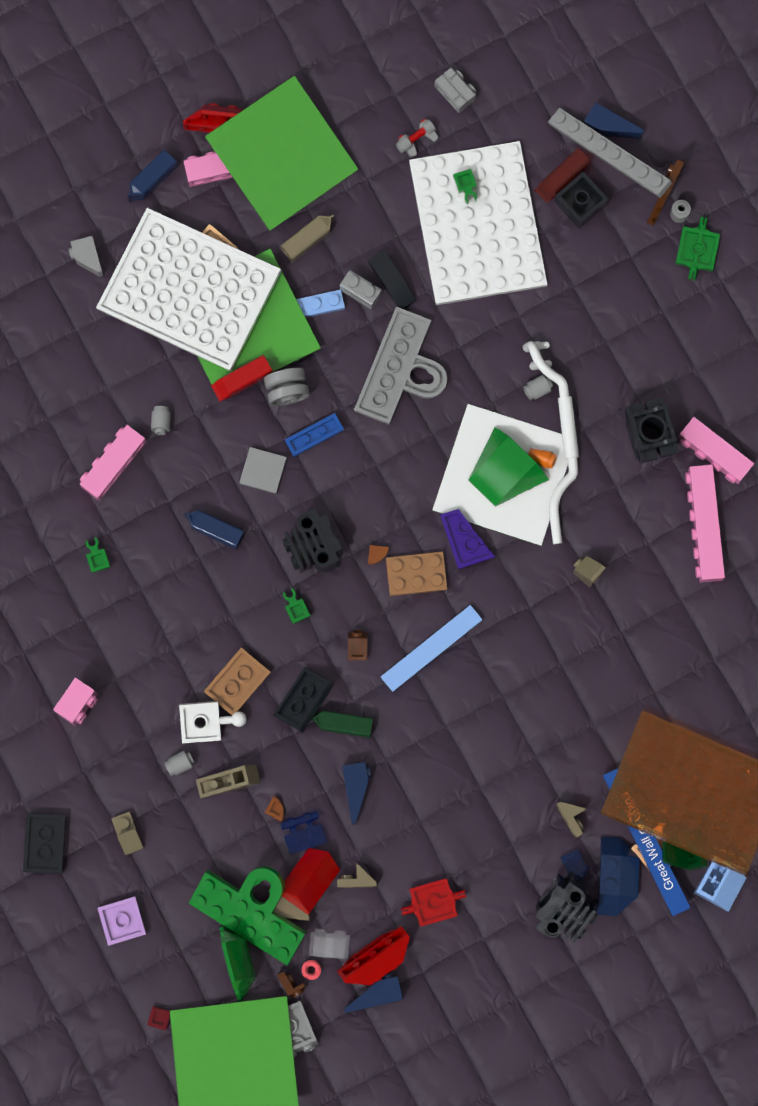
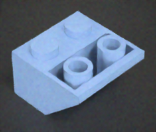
M714 857L710 861L694 893L729 912L747 877Z

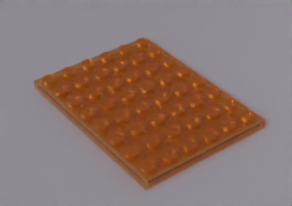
M642 711L600 814L746 876L758 846V760Z

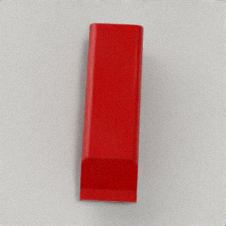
M262 355L220 378L211 387L221 402L263 380L265 376L273 373V370L265 356Z

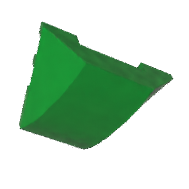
M494 427L468 481L496 507L527 490L533 489V487L549 481L539 465L510 436Z
M221 925L219 926L221 945L230 980L238 1002H242L256 979L248 942L245 938Z

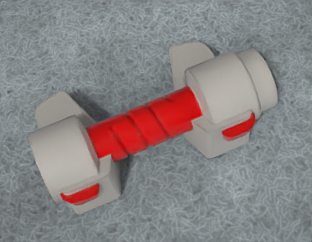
M423 119L419 125V130L410 136L406 134L399 136V141L395 145L401 153L405 151L409 157L413 158L417 155L413 142L423 135L435 142L438 139V135L432 122Z

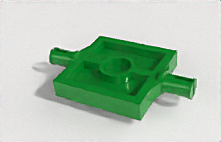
M700 217L699 227L697 228L683 226L675 263L690 268L688 279L691 280L692 278L693 281L696 280L697 270L713 271L720 234L706 229L708 219H704V217Z

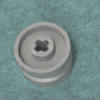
M290 368L264 377L266 389L271 390L267 394L271 406L297 403L310 396L308 385L302 384L306 380L304 369Z

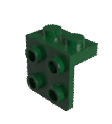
M670 825L663 827L662 860L665 864L690 871L707 867V828L701 827L687 831Z

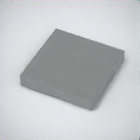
M250 447L239 484L276 494L287 457Z

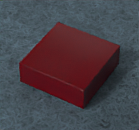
M152 1006L147 1025L166 1031L170 1020V1011Z

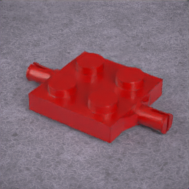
M446 878L409 889L412 905L400 909L401 911L408 910L402 912V916L414 912L419 926L422 927L457 917L455 900L467 897L466 894L460 895L465 893V890L453 893Z

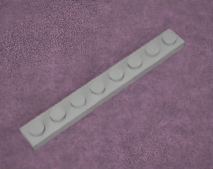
M561 108L548 121L550 126L659 198L672 184L668 178Z

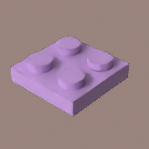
M136 897L98 908L108 946L146 935Z

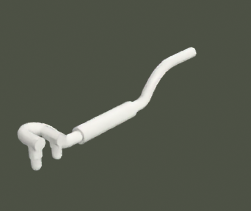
M529 341L523 345V350L530 352L533 359L530 363V369H539L559 386L560 398H558L564 454L565 459H568L569 472L559 482L552 494L549 516L553 544H561L559 502L565 489L578 475L577 458L579 457L573 402L572 397L569 396L566 379L551 369L552 362L550 360L544 361L539 352L541 349H548L550 346L549 342Z

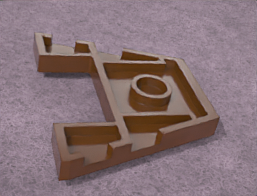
M677 159L675 165L671 163L665 177L672 184L661 198H658L647 221L648 224L654 226L684 161Z

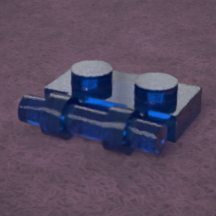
M317 811L310 814L306 812L303 813V816L294 819L291 817L287 821L280 823L282 830L290 828L291 834L284 836L290 855L327 843L321 824L313 826L312 823L313 820L319 819ZM307 824V829L296 831L295 826Z

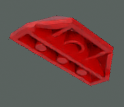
M215 103L203 105L183 120L184 130L211 133L243 110L233 105L227 107H220L219 104Z
M402 926L396 930L386 932L352 955L337 972L345 983L372 985L403 963L410 937Z

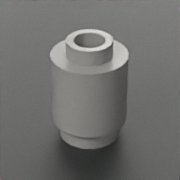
M678 200L672 205L670 217L674 222L683 223L688 219L691 211L689 203L685 200Z
M541 375L527 382L523 389L529 400H536L550 393L553 385L548 377L545 378L544 375Z
M155 406L154 411H152L151 431L156 435H166V432L170 431L171 413L168 407Z
M183 750L168 758V761L164 762L170 776H177L193 768L192 763H194L190 752L186 753Z

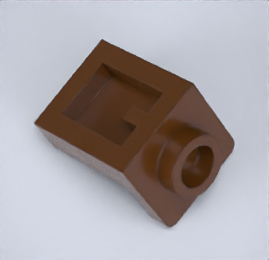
M353 630L348 633V660H367L366 632Z
M285 972L277 975L288 996L293 995L295 998L304 992L303 988L306 987L304 983L293 988L292 985L295 982L290 973L286 975Z

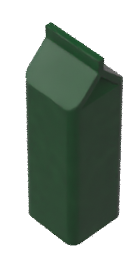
M324 710L313 717L311 721H314L321 731L370 738L373 718Z

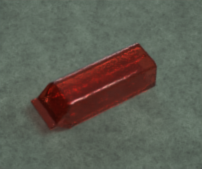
M577 148L534 191L548 203L590 165L591 160Z

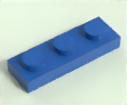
M334 413L285 439V443L293 457H296L343 432L344 428Z

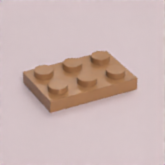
M443 552L386 558L390 597L447 590Z
M240 648L204 690V693L212 700L218 701V705L232 716L241 709L271 672L243 648Z

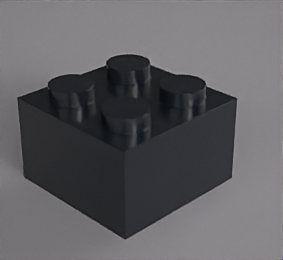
M582 172L555 195L554 203L580 229L607 206L609 199Z

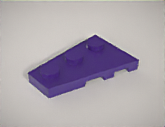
M459 509L440 515L458 570L495 558Z

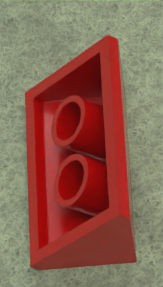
M308 848L284 881L285 889L282 897L307 915H309L340 872L328 851Z

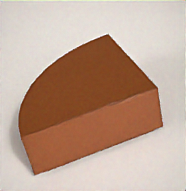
M370 545L368 565H374L382 561L387 555L389 547Z
M273 796L264 813L282 822L284 817L283 806L280 800Z

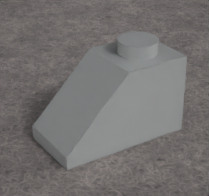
M93 236L70 241L72 247L68 249L71 259L75 258L77 265L95 275L103 276Z

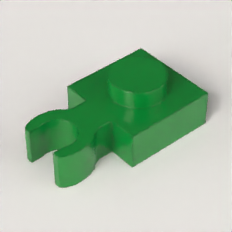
M468 169L453 174L458 193H465V203L469 204L467 199L469 196H473L476 202L477 195L472 189L477 188L472 170Z
M96 537L94 538L96 541L94 546H90L88 540H86V546L91 550V553L86 554L92 574L111 568L105 549H98L99 542Z
M292 588L293 596L289 598L283 592V597L289 602L285 609L294 625L309 618L310 614L303 599L296 600V592Z

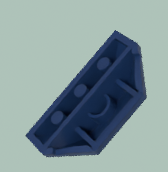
M601 837L598 915L617 916L638 897L640 858L621 838Z

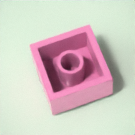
M74 678L53 710L74 726H77L78 723L81 725L87 717L85 713L89 707L92 709L97 703L98 699L96 697L98 694L95 690Z

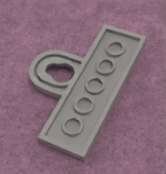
M399 307L395 308L354 412L390 425L403 391L424 399L435 398L444 391L447 384L445 369L439 363L418 355L431 320ZM415 368H423L433 376L434 381L431 384H415L410 379V373Z

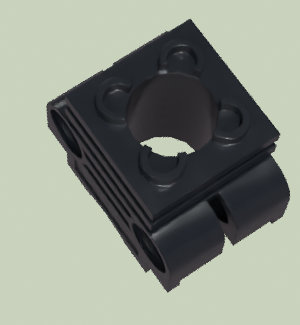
M663 397L646 402L645 410L642 403L626 406L625 416L627 421L625 424L635 459H638L640 464L657 460L658 455L660 458H665L678 454L676 435ZM644 426L655 427L660 433V438L653 440L646 438L641 428Z
M316 509L308 511L298 518L297 525L300 535L297 534L295 528L291 529L293 538H290L288 531L284 533L283 544L287 553H292L291 562L295 570L299 569L300 573H303V564H305L307 570H310L311 560L315 569L321 573H326L340 567L338 557L343 555L342 547L331 531L327 514L319 517ZM306 523H309V524L312 525V526H311L310 528H308V529H306V528L303 527V525L306 524ZM320 558L328 559L326 563H320L318 560Z
M572 871L569 872L566 878L560 874L557 875L551 889L536 904L537 911L535 917L540 919L536 926L537 930L550 938L558 937L564 930V937L568 938L571 934V941L573 943L577 938L581 939L586 932L584 930L588 923L592 924L598 915L596 914L598 908L596 899H593L590 903L591 896L589 894L586 895V883L581 877Z

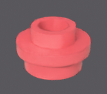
M308 960L302 966V974L305 978L314 980L320 976L321 966L315 960ZM310 966L315 967L313 974L308 972Z

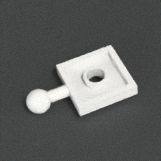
M218 701L179 704L182 743L220 741V724L232 723L236 727H241L247 721L246 715L240 711L235 712L232 716L219 717ZM196 718H204L206 724L203 727L196 726Z

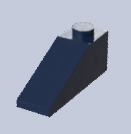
M594 103L584 120L585 125L602 136L641 139L644 132L640 127L597 103Z
M365 762L342 766L352 825H355L368 786V778H372L370 766L366 767Z
M393 974L384 975L382 980L376 982L344 1009L345 1013L403 1000L398 976L394 977Z

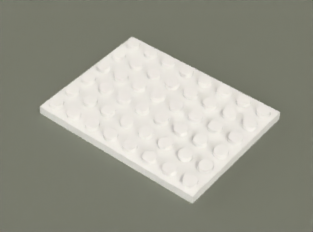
M520 141L409 160L436 305L547 286ZM471 169L477 188L472 189V191L476 193L477 201L475 202L473 196L467 197L469 204H466L464 201L465 193H458L453 174Z
M147 208L96 308L231 372L282 270Z

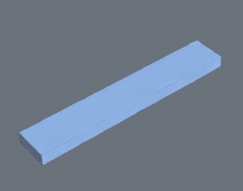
M469 605L380 678L394 692L479 624L482 618Z

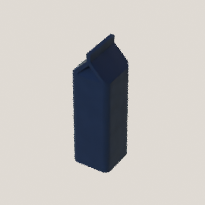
M163 150L130 182V193L127 195L129 203L132 200H144L178 167L177 161L168 152Z
M200 510L189 514L184 513L193 531L237 550L244 536V530Z

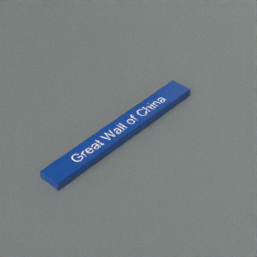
M621 767L603 775L672 917L690 909L670 866L662 860V850Z

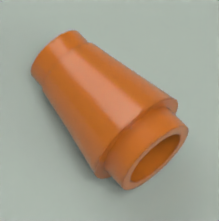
M531 448L528 453L538 465L545 469H553L557 459V455L553 454V451Z

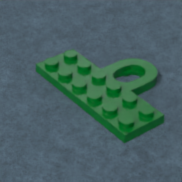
M260 866L250 872L241 889L236 888L207 870L189 901L190 905L285 965L291 962L307 933L274 911L284 893L285 885L280 873L268 866ZM266 880L271 885L269 890L270 897L266 902H259L254 898L252 891L254 886Z

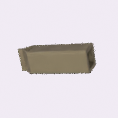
M334 215L317 216L281 245V250L292 263L330 234Z

